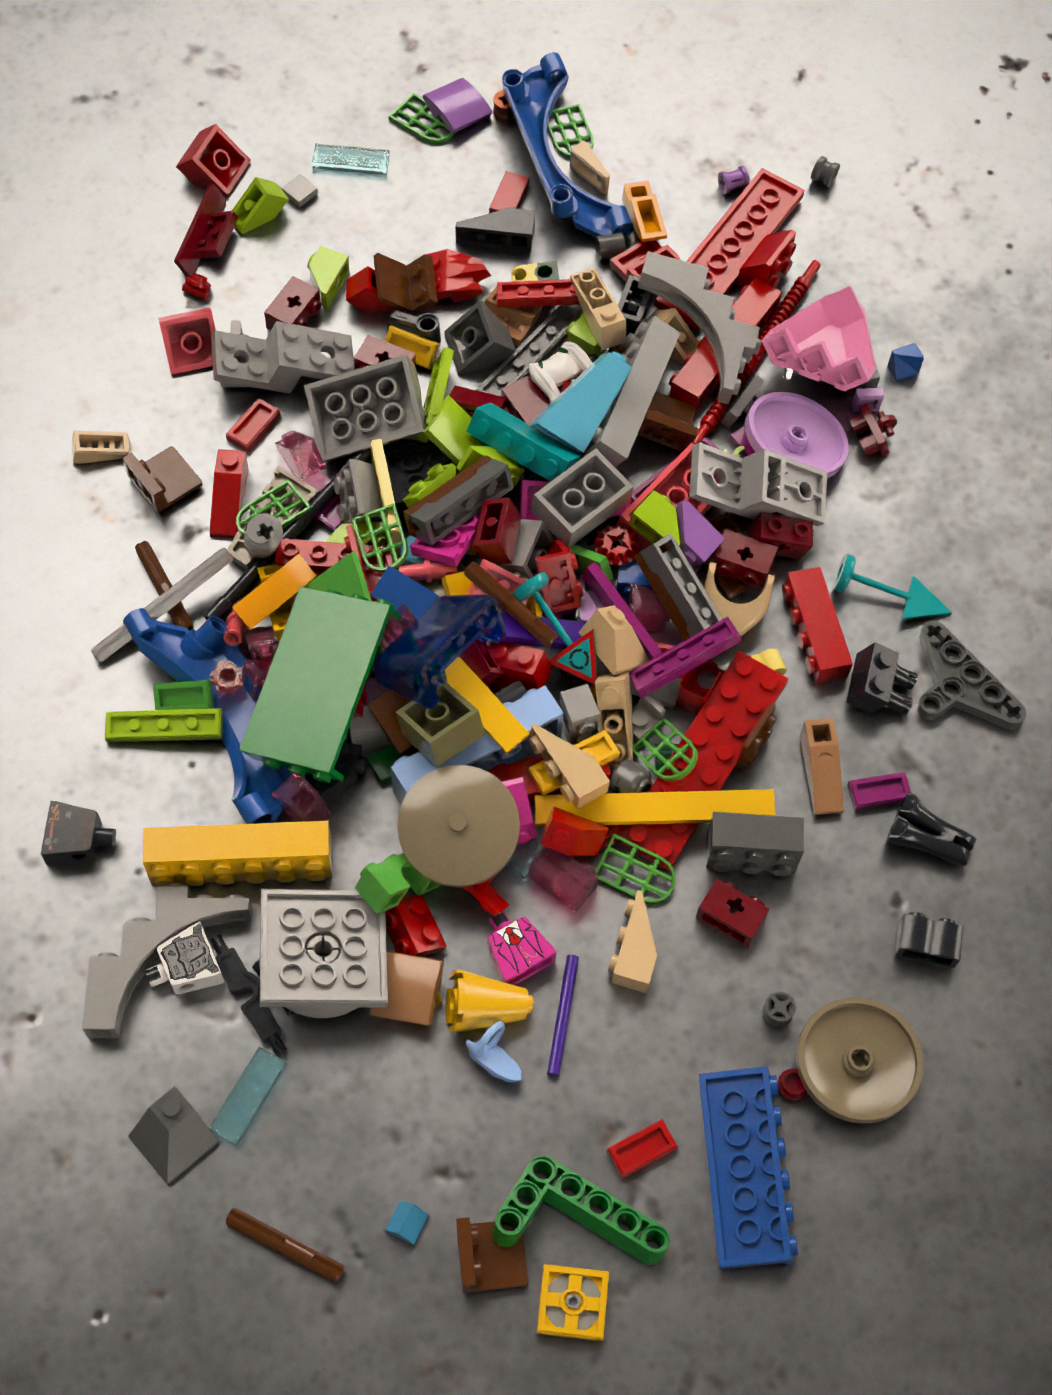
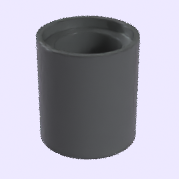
M621 232L595 238V247L599 260L614 258L626 251L624 236Z

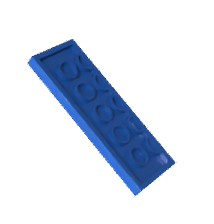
M768 1066L699 1074L719 1268L727 1269L777 1263L793 1265V1256L798 1255L796 1235L790 1236L789 1223L794 1222L792 1202L786 1203L784 1190H790L788 1170H782L781 1158L786 1157L784 1138H778L777 1126H782L780 1106L774 1107L773 1095L778 1094L776 1075L770 1076Z

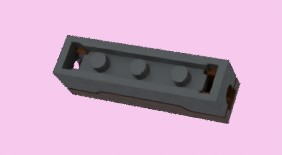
M486 455L403 512L409 534L432 546L478 514L482 509L484 500L499 499L514 488L508 464Z
M671 533L633 556L683 641L722 620Z

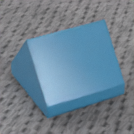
M399 1201L385 1231L415 1245L429 1215L413 1203Z

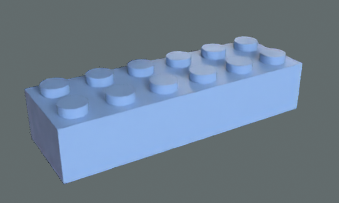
M547 687L530 689L523 694L522 698L513 703L506 702L503 704L529 732V736L507 755L485 732L483 737L439 767H436L420 751L410 757L403 756L391 766L392 789L400 804H402L410 788L421 777L435 769L450 765H468L488 772V770L498 764L506 763L511 765L534 753L529 744L531 726L534 724L561 738L564 713Z

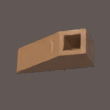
M834 718L806 720L799 736L814 815L843 813L840 753Z

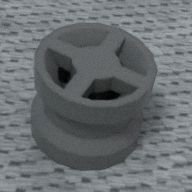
M821 156L812 170L811 179L814 181L820 180L825 186L830 187L838 175L840 164L837 162L831 163L826 157Z
M784 992L770 994L762 1009L764 1022L775 1029L786 1027L791 1022L796 1010L793 998Z

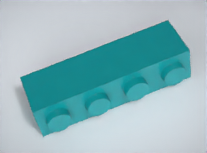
M491 402L476 408L466 431L550 482L581 458V455Z

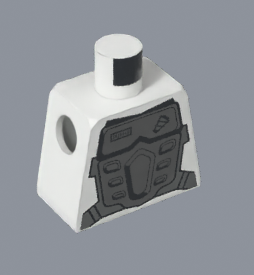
M200 922L195 923L158 946L157 951L162 963L145 970L151 987L169 980L174 993L178 995L225 983Z

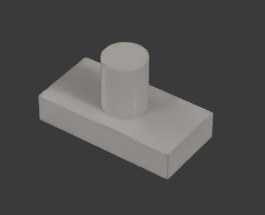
M756 375L720 423L729 429L742 412L747 415L755 402L752 399L765 381Z

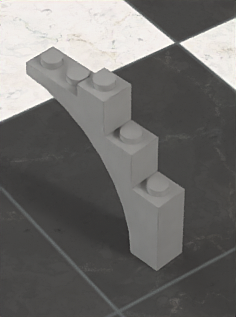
M647 251L638 288L657 294L675 304L691 317L703 331L713 348L719 368L720 389L718 402L729 404L731 396H737L741 380L737 379L738 373H743L745 363L750 362L753 354L758 355L762 339L757 338L760 327L734 320L736 309L732 308L734 297L708 290L711 279L706 278L708 267Z
M168 883L166 886H157L155 921L145 917L133 918L132 921H123L121 956L110 952H103L98 954V956H89L82 1027L88 1038H119L123 1014L133 990L144 975L145 970L160 957L157 947L198 922L205 929L226 922L251 920L252 908L249 898L237 894L228 895L226 898H214L211 895L200 894L196 898H192L189 887L183 884Z

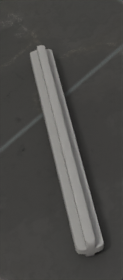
M222 547L143 609L147 611L151 620L156 621L232 562L233 556L225 547ZM121 625L91 649V653L99 662H103L132 639L125 625Z

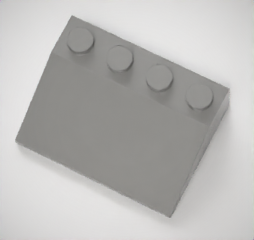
M406 354L304 385L322 463L371 449L372 440L381 439L382 444L385 445L422 434L425 430L421 390L415 364Z

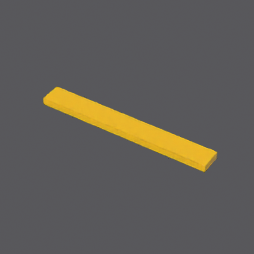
M774 789L603 794L576 809L572 801L567 802L563 795H535L536 827L545 826L553 806L601 825L710 823L713 812L775 816Z

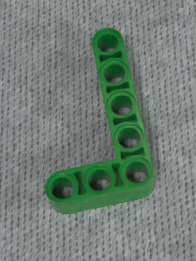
M546 1155L536 1156L530 1161L497 1212L491 1230L492 1238L499 1246L511 1247L515 1245L543 1201L645 1264L654 1265L660 1262L670 1244V1235L663 1226ZM534 1172H543L548 1178H537ZM568 1188L575 1193V1196H567L561 1189ZM526 1197L532 1204L523 1205L517 1198ZM589 1206H598L602 1209L603 1213L596 1214ZM509 1223L514 1226L515 1230L506 1231L500 1224ZM618 1223L627 1224L631 1231H623L619 1228ZM646 1241H655L659 1249L650 1248Z

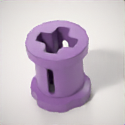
M743 165L731 172L721 171L718 173V185L723 194H728L730 190L739 187L745 189L750 183L748 171Z

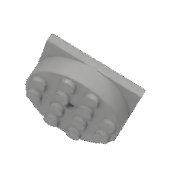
M261 889L260 1007H286L297 1014L313 1018L337 1017L347 1014L358 1007L387 1008L385 911L376 914L359 892L353 890ZM323 953L328 956L325 957L324 962H322V957L318 956L317 954Z

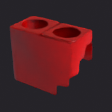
M710 659L685 673L680 681L675 706L697 716L725 670L718 668V664ZM708 671L715 674L717 678L711 689L702 688L698 684L697 677L700 673Z

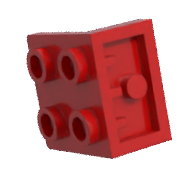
M561 539L555 540L557 553L535 558L538 574L545 572L549 578L548 584L541 591L544 601L553 613L581 607L579 597L583 596L581 582L576 579L574 570H578L575 554L571 553L570 547L565 546Z

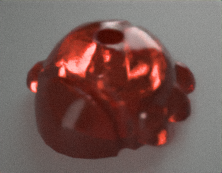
M228 660L217 663L214 671L209 673L212 678L211 684L216 686L217 691L223 692L242 688L244 686L243 681L246 678L242 674L243 668H239L235 663Z

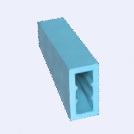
M617 352L602 354L533 420L531 426L574 452L584 453L632 366L627 364V359Z

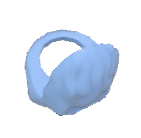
M502 1021L496 1022L493 1026L486 1027V1033L480 1040L466 1041L470 1058L482 1066L491 1076L506 1082H519L522 1080V1071L517 1062L496 1045L505 1030V1025Z

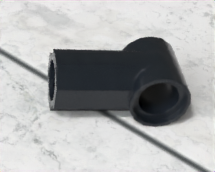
M397 309L392 311L389 317L388 329L389 326H394L431 341L441 342L440 323L436 315L425 313L418 316Z

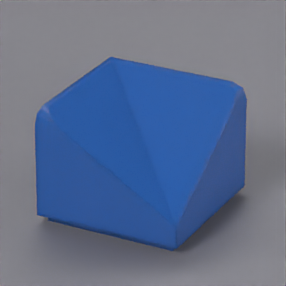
M912 343L892 350L887 367L895 380H901L920 372L924 356L916 343Z

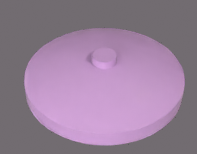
M773 392L763 395L754 402L746 416L745 432L755 452L762 449L773 451L826 471L827 478L840 470L848 456V439L839 421L822 405L802 395L790 392Z

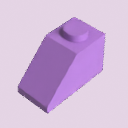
M684 499L674 505L678 521L679 547L689 564L695 567L705 562L725 538L687 499Z

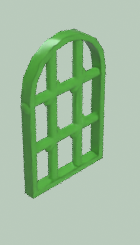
M412 93L389 115V120L429 143H443L454 135V133H449L443 136L433 130L437 125L448 128L442 122L441 117L435 118L425 112L429 107L424 99L415 93ZM414 98L425 106L419 108L410 103V101ZM407 105L418 111L415 116H410L403 112L402 109ZM399 113L410 121L405 124L395 118V116ZM420 115H424L433 120L434 123L431 126H427L418 121L417 118ZM416 123L426 129V131L422 134L410 127V125ZM430 133L439 138H430L427 135Z
M580 104L552 110L551 115L554 114L558 125L550 126L549 123L548 131L553 145L559 154L570 158L572 149L570 143H580L587 139H590V148H593V134ZM578 109L582 120H574L571 111ZM567 112L571 122L563 124L558 113ZM584 123L588 133L587 136L580 135L577 128L578 124ZM564 127H573L577 138H567ZM552 130H560L564 140L557 142ZM559 145L567 146L569 153L563 151Z
M288 479L240 509L236 516V525L239 532L244 536L245 531L240 526L271 507L278 506L281 511L275 514L274 517L279 518L284 515L287 517V520L281 523L283 529L312 511V507ZM287 486L292 489L281 497L276 498L274 496L275 493ZM293 494H296L300 499L288 507H283L280 503ZM269 497L273 500V502L260 510L254 508L255 505ZM302 503L306 506L305 509L293 516L288 513ZM250 509L253 514L241 520L246 511Z
M395 503L352 518L362 552L361 556L368 568L374 572L384 573L387 567L383 566L381 556L382 553L391 550L394 564L391 567L397 569L403 564L408 554V545ZM394 510L397 522L388 525L384 512ZM380 514L383 522L382 528L373 531L370 518ZM366 520L368 533L360 535L357 523ZM399 527L402 541L393 544L390 531L392 528ZM385 531L389 544H387V547L379 549L375 537H377L376 534ZM371 537L374 549L372 550L373 552L366 554L362 540ZM403 546L404 551L402 553V556L398 560L395 550H397L398 547ZM376 556L379 567H374L367 559Z
M664 717L633 746V753L654 772L655 776L664 781L674 782L684 778L693 770L698 760V751L693 742L688 740ZM665 724L673 730L666 737L659 731ZM654 734L663 740L657 748L647 742ZM677 734L687 743L679 749L671 742ZM643 745L651 751L645 759L637 752ZM664 746H669L676 752L670 760L665 759L659 753ZM690 746L693 752L691 760L684 754ZM656 756L665 764L658 771L648 763ZM678 758H682L689 764L681 772L672 765ZM666 769H670L676 775L664 776L662 773Z
M613 834L593 875L594 878L633 897H636V894L620 887L623 879L626 880L627 878L641 885L640 891H642L643 895L646 890L662 895L659 899L650 900L644 898V901L648 903L661 902L668 898L674 890L676 882L675 871L667 860L616 834ZM615 838L633 847L630 854L627 853L626 855L611 847ZM637 849L655 857L653 865L650 864L648 866L634 859L633 857ZM608 852L626 860L623 869H617L604 862ZM660 860L668 865L672 872V877L656 869ZM636 864L650 871L646 880H640L627 874L626 871L629 865ZM601 866L619 874L615 884L598 876ZM653 875H658L672 882V886L667 893L649 884Z

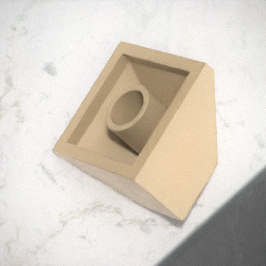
M615 605L597 609L578 632L581 636H584L594 629L596 655L613 675L635 670L649 662L632 626L625 619L623 612L616 608Z

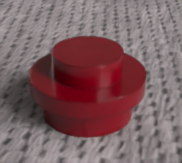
M787 1069L781 1073L777 1081L779 1093L791 1101L802 1099L807 1094V1091L801 1082L798 1069Z

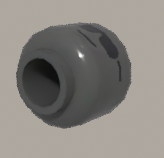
M624 760L620 764L613 765L610 769L609 789L612 793H648L653 785L650 772L633 760Z

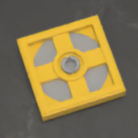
M544 1264L536 1334L603 1341L609 1272Z

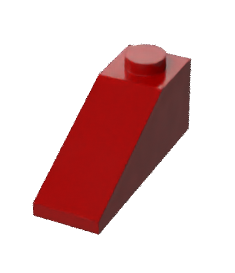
M218 449L213 480L210 537L234 538L238 532L236 516L243 507L249 470L246 451Z

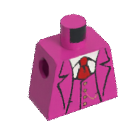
M502 911L497 916L489 918V922L495 932L487 937V946L501 982L516 985L555 962L556 950L526 917H521L511 923L505 912Z

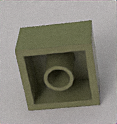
M442 680L396 711L403 736L436 767H439L485 735L479 710L445 680Z

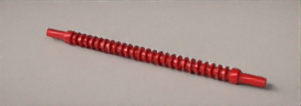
M813 260L804 274L795 280L794 285L774 312V316L770 317L767 326L763 328V331L760 332V336L757 338L763 339L770 329L787 320L792 312L795 311L798 303L811 287V280L821 267L818 261ZM762 342L758 355L753 354L750 362L745 363L743 373H738L737 379L741 380L739 391L746 384V380L750 378L753 369L757 367L760 359L767 352ZM719 395L713 403L714 405L710 406V410L706 412V415L700 421V428L692 442L693 444L701 443L709 432H713L721 421V417L728 411V407L732 405L736 395L731 396L729 404L718 402Z

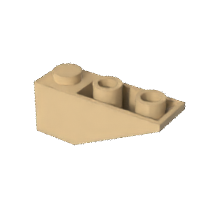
M595 268L570 275L591 333L601 350L625 343L626 319Z
M629 672L617 675L601 673L595 681L597 707L600 713V732L606 729L620 751V757L608 763V766H613L617 763L620 764L624 760H633Z
M536 724L531 726L529 744L536 754L540 753L542 755L548 774L552 778H557L561 784V793L567 802L572 801L576 809L607 793L610 781L593 756Z
M638 890L635 900L630 898L628 900L624 916L630 918L627 927L621 926L616 944H620L621 949L619 955H612L608 972L613 973L612 984L647 994L657 953L643 893Z

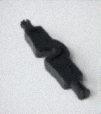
M216 935L221 946L218 945L214 937L210 939V943L218 954L215 959L226 979L231 994L237 996L246 991L253 992V996L241 1005V1011L253 1026L261 1041L269 1043L276 1057L281 1056L276 1044L283 1054L287 1052V1048L279 1037L281 1029L269 1007H260V979L247 971L236 950L227 947L222 935Z

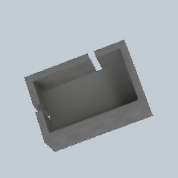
M713 812L706 836V868H713L718 872H728L731 869L743 870L747 874H758L763 869L773 872L777 876L795 874L804 853V818Z

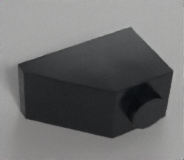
M343 743L334 767L336 771L344 775L343 782L331 779L330 783H325L318 780L315 790L317 805H325L358 783L359 774L365 773L367 757L362 754V745Z

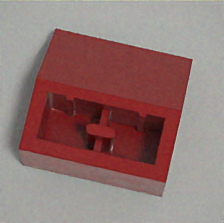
M788 230L766 235L741 266L737 285L743 288L746 284L750 285L755 278H758L776 288L780 280L779 277L782 274L786 275L792 266L793 261L790 258L797 246L794 243L796 232Z

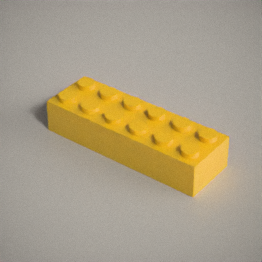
M309 821L144 828L142 863L150 883L156 886H166L168 883H186L189 886H200L204 882L229 885L233 884L234 881H247L258 884L265 880L277 879L279 882H292L298 878L322 881L325 877H332V841L329 822Z

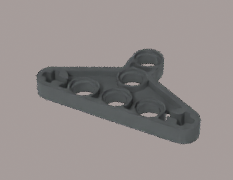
M938 621L926 622L920 631L919 640L934 686L920 697L917 704L919 715L926 720H935L952 707H955L1009 730L1019 728L1026 718L1025 707L942 623ZM934 632H936L938 634L937 637L932 636L930 638L928 636V633L933 634ZM939 644L942 645L940 651L937 650ZM953 649L958 652L960 658L951 660L947 658L945 651ZM967 669L977 671L979 679H968L964 671ZM950 684L956 686L959 694L956 696L947 694L944 686ZM987 689L995 690L999 694V699L989 700L985 696L984 691ZM932 700L937 703L939 709L937 711H928L924 707L923 702ZM1005 701V706L1002 705L1000 710L997 711L996 708H998L1002 704V702ZM1015 712L1017 714L1016 718L1014 716L1011 718L1007 717V713Z

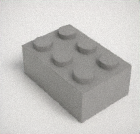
M595 448L536 492L533 496L530 511L539 520L544 522L557 539H561L565 546L571 547L629 503L634 486Z

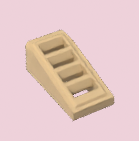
M583 140L571 149L570 167L605 195L609 189L610 174L590 146Z
M73 431V464L122 459L130 454L128 433ZM115 442H120V449H115ZM108 443L109 448H104V444Z

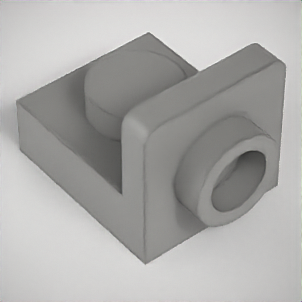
M649 694L643 698L640 697L639 703L632 708L633 739L636 742L664 717L665 709L658 698L651 697Z

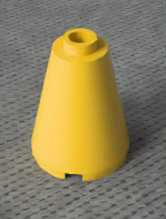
M452 970L449 976V980H454L453 988H447L446 1022L453 1023L448 1029L449 1032L459 1033L490 1027L498 1021H502L504 1024L526 1019L527 1014L532 1013L533 997L528 995L526 988L463 970Z

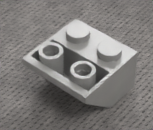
M349 459L334 479V489L336 494L340 495L341 501L339 516L341 521L345 523H353L352 518L382 508L375 466L357 459ZM381 515L371 517V522L382 521Z

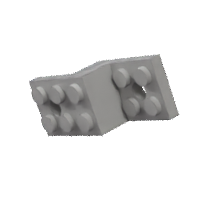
M276 321L266 340L214 330L211 336L213 377L215 381L291 394L301 376L324 380L355 370L352 336ZM322 352L328 353L332 359L326 358ZM234 356L241 357L246 363L238 362Z
M700 442L692 445L689 498L752 520L761 512H779L793 518L813 521V525L816 526L825 524L826 471L767 449H762L741 458ZM713 473H715L716 477L719 479V483L715 481ZM799 487L804 492V497L801 495Z

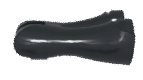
M907 792L893 820L894 823L886 837V842L925 851L942 858L952 865L961 866L967 865L970 858L969 851L973 849L977 840L966 831L934 815L921 803L915 794Z

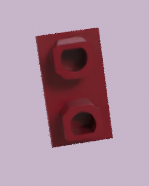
M868 404L860 405L861 413L850 418L849 422L855 435L868 429L871 433L859 439L865 455L880 451L882 456L890 453L882 433H886L887 437L895 434L893 428L897 425L896 417L894 415H885L884 411H880L877 413L878 420L876 421Z

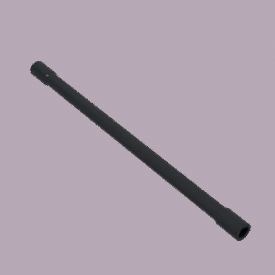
M371 449L358 452L351 459L367 462L372 457ZM337 474L309 503L312 511L286 527L283 531V539H295L336 496L334 479ZM276 551L269 557L257 558L226 593L209 607L203 614V617L207 620L210 616H216L222 620L238 599L259 578L257 568L269 566L275 561Z

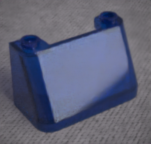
M486 594L441 596L375 658L374 673L377 683L431 710L440 701V697L436 695L439 682L444 684L447 681L445 669L476 639L484 643L490 640L498 644L507 635L498 600Z

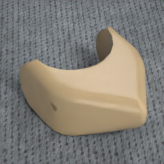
M710 562L704 589L721 618L724 619L728 616L742 637L765 615L775 576L768 574L761 594L753 601L743 604L733 603L722 597L717 590L714 581L716 563Z

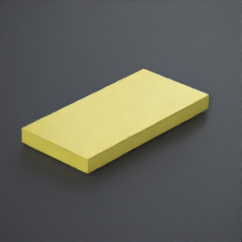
M377 439L371 442L372 464L375 466L382 507L395 503L382 440ZM394 510L384 512L388 525L397 522ZM399 527L392 528L390 533L393 544L401 542L402 537ZM400 547L395 550L397 556L401 555Z

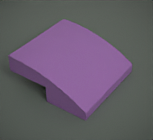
M463 77L422 96L434 117L440 116L451 134L484 120L493 113L482 95Z

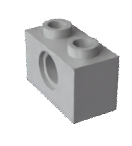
M585 684L560 692L559 707L564 713L562 730L567 742L575 745L597 734L600 713L589 685Z

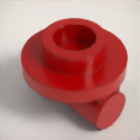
M193 273L192 277L186 276L185 282L182 285V291L207 300L210 295L211 284L207 282V277Z

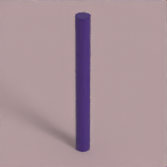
M567 955L547 1069V1075L558 1077L560 1074L579 957L576 955Z

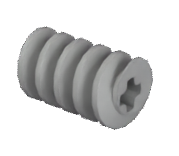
M265 513L256 515L250 520L243 539L244 547L250 555L257 558H265L275 553L283 535L282 525L279 520Z

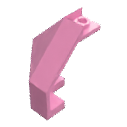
M851 285L817 300L770 329L761 340L773 365L792 369L799 372L800 375L818 382L821 380L835 386L834 388L842 391H847L868 382L876 370L865 308L860 306Z

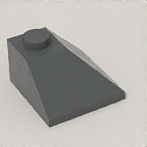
M478 301L444 331L450 349L454 350L453 359L460 374L498 366L516 351L509 330L482 301Z
M175 1086L146 1110L128 1136L167 1185H170L219 1143L195 1109Z

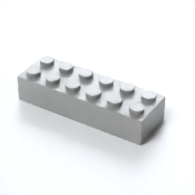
M655 315L648 322L645 323L643 321L634 334L629 333L626 337V342L622 344L624 351L620 354L627 359L626 363L632 366V369L584 453H578L581 455L580 459L595 448L614 467H617L627 459L680 335L679 331Z

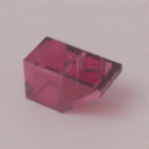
M293 430L281 436L282 440L275 442L276 447L292 473L298 478L304 479L326 469L314 438Z
M292 774L271 795L295 822L328 821L332 817L324 799L304 777Z

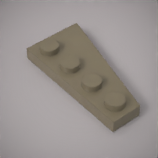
M279 465L274 471L275 476L271 483H267L262 491L264 494L289 479L308 503L319 493L318 489ZM287 486L275 493L274 496L276 498L281 497L292 489ZM293 494L280 503L283 507H288L300 499L296 494ZM269 497L255 505L254 508L260 510L273 502V500ZM302 503L288 513L293 516L306 506ZM273 506L262 514L274 516L281 510L278 506ZM284 515L277 519L282 523L287 520V517ZM248 521L246 524H243L241 526V529L246 531V528L250 521ZM238 530L227 550L233 556V562L247 570L256 561L257 557L247 552L243 543L244 536Z

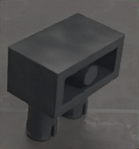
M874 642L856 654L846 703L867 713H872L883 706H888L905 715L910 711L913 699L893 690V682L911 690L917 682L915 679L918 675L897 664L899 653Z

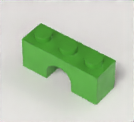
M401 853L397 856L396 854H391L380 863L375 864L372 862L360 872L361 878L354 888L375 913L380 914L397 906L410 887L420 896L438 888L440 884L434 883L422 876L410 864L405 854Z

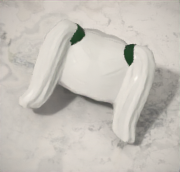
M565 342L556 354L542 362L530 363L528 369L531 378L544 392V396L549 397L551 404L560 395L558 387L563 385L564 381L576 380L577 375L582 374L593 362L577 344Z

